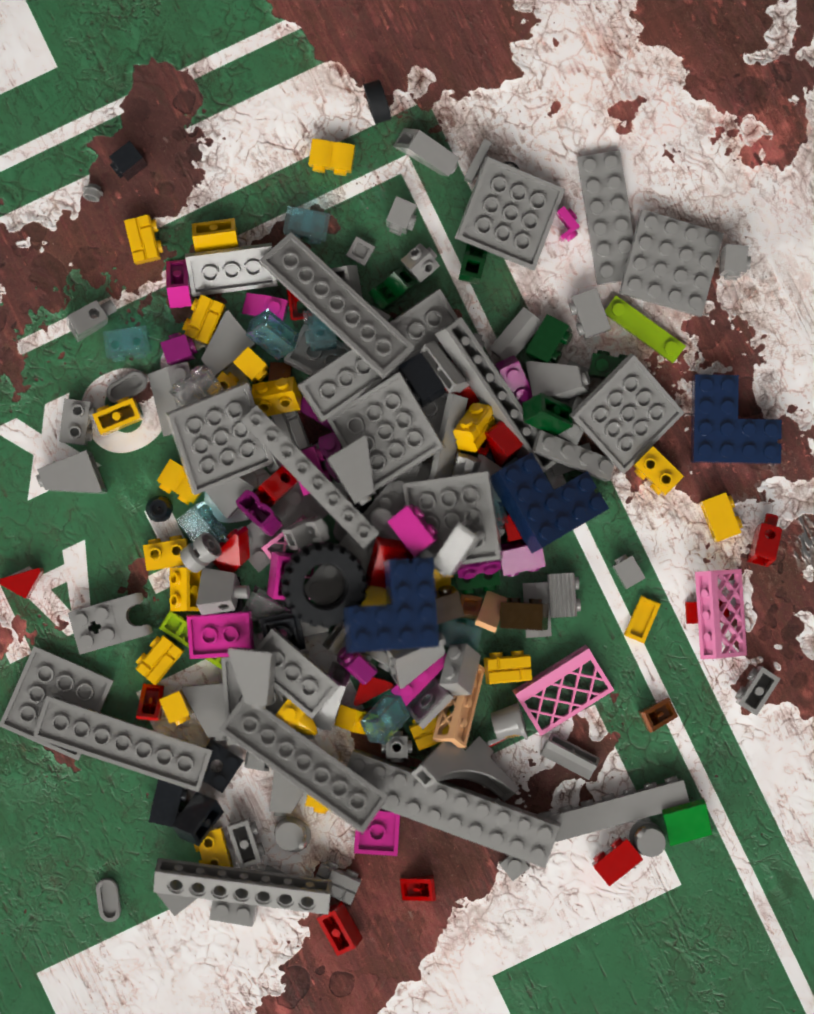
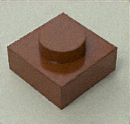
M461 594L460 599L465 615L462 618L476 620L483 597Z

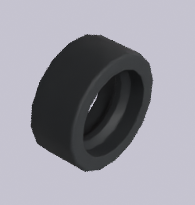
M376 80L364 84V91L374 123L378 124L391 120L389 106L381 81Z

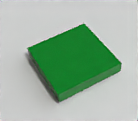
M704 798L662 810L670 846L712 835Z

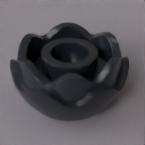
M159 495L149 499L146 505V513L152 521L164 522L170 518L173 512V505L167 497Z

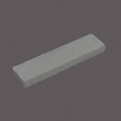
M448 393L439 437L445 448L434 454L429 479L451 477L457 451V439L454 437L453 430L465 414L468 398Z

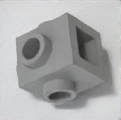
M421 243L411 249L401 259L407 270L420 283L440 266L435 260L437 257L436 253L430 247L426 249Z
M390 731V735H386V740H381L382 753H386V759L391 758V762H404V758H408V753H412V740H408V734L403 735V731ZM395 743L401 745L400 751L393 750L392 747Z

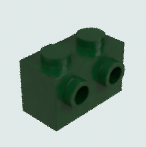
M546 314L526 350L527 355L538 362L557 364L562 356L561 350L572 339L573 334L570 325Z
M597 350V353L591 355L588 371L589 377L605 379L628 355L619 354L618 357L610 356V352Z
M543 393L533 396L522 403L523 421L539 430L557 436L573 427V419L570 417L572 408Z
M499 570L491 575L480 573L472 579L458 578V573H455L456 587L458 591L462 590V595L475 593V588L483 587L484 591L497 590L496 585H501Z

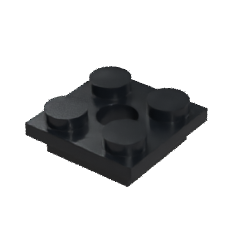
M293 612L259 618L264 638L273 628L276 630L284 629L288 633L287 639L300 650L307 648L301 621Z
M211 739L206 748L212 749L213 752L203 781L223 793L244 760ZM213 760H220L223 763L221 771L216 772L211 768Z

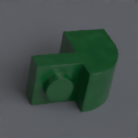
M467 244L458 280L479 285L487 251Z
M402 266L394 271L384 282L374 287L369 294L375 304L382 309H387L405 295L417 281Z

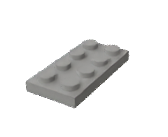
M272 243L185 254L192 297L278 286L277 279L260 264V259L272 249Z
M275 628L271 629L256 648L258 650L277 651L274 687L311 719L318 714L341 685Z

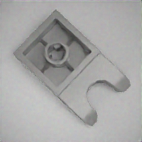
M134 593L68 612L79 654H85L152 634L153 630L150 625L136 626L129 619L130 609L143 602L142 593ZM94 622L101 625V629H98L99 633L92 630Z

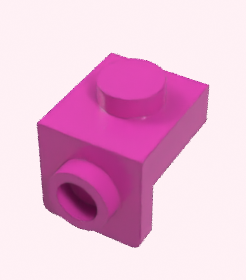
M563 206L557 211L556 215L568 231L562 234L559 240L561 242L564 240L569 242L578 235L577 230H579L580 226L576 222L577 216L570 208L567 210Z

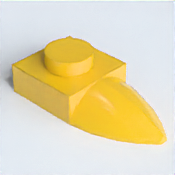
M287 699L275 715L299 733L305 735H317L318 733L313 719L289 699Z

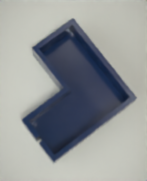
M695 374L692 376L691 463L780 464L781 444H777V441L781 440L782 420L738 419L739 375Z
M532 452L490 476L494 490L531 554L609 509L600 492L595 493L594 489L597 487L588 471L554 490Z
M433 557L385 561L387 605L347 607L343 609L346 653L439 647Z

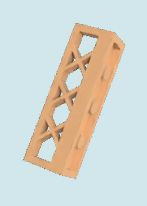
M480 664L472 694L453 696L454 698L439 713L433 735L435 742L450 741L458 748H466L485 672L484 667ZM454 704V711L447 716L448 709ZM449 724L448 735H441L442 730Z

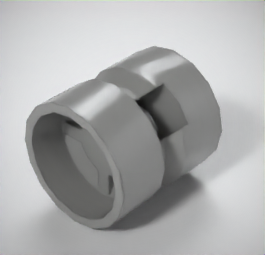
M203 533L193 543L188 544L180 551V557L190 571L198 573L208 563L218 558L222 550L218 541L211 534Z

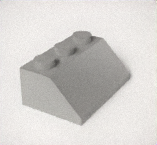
M189 362L168 366L148 374L163 437L172 435L165 413L199 400Z

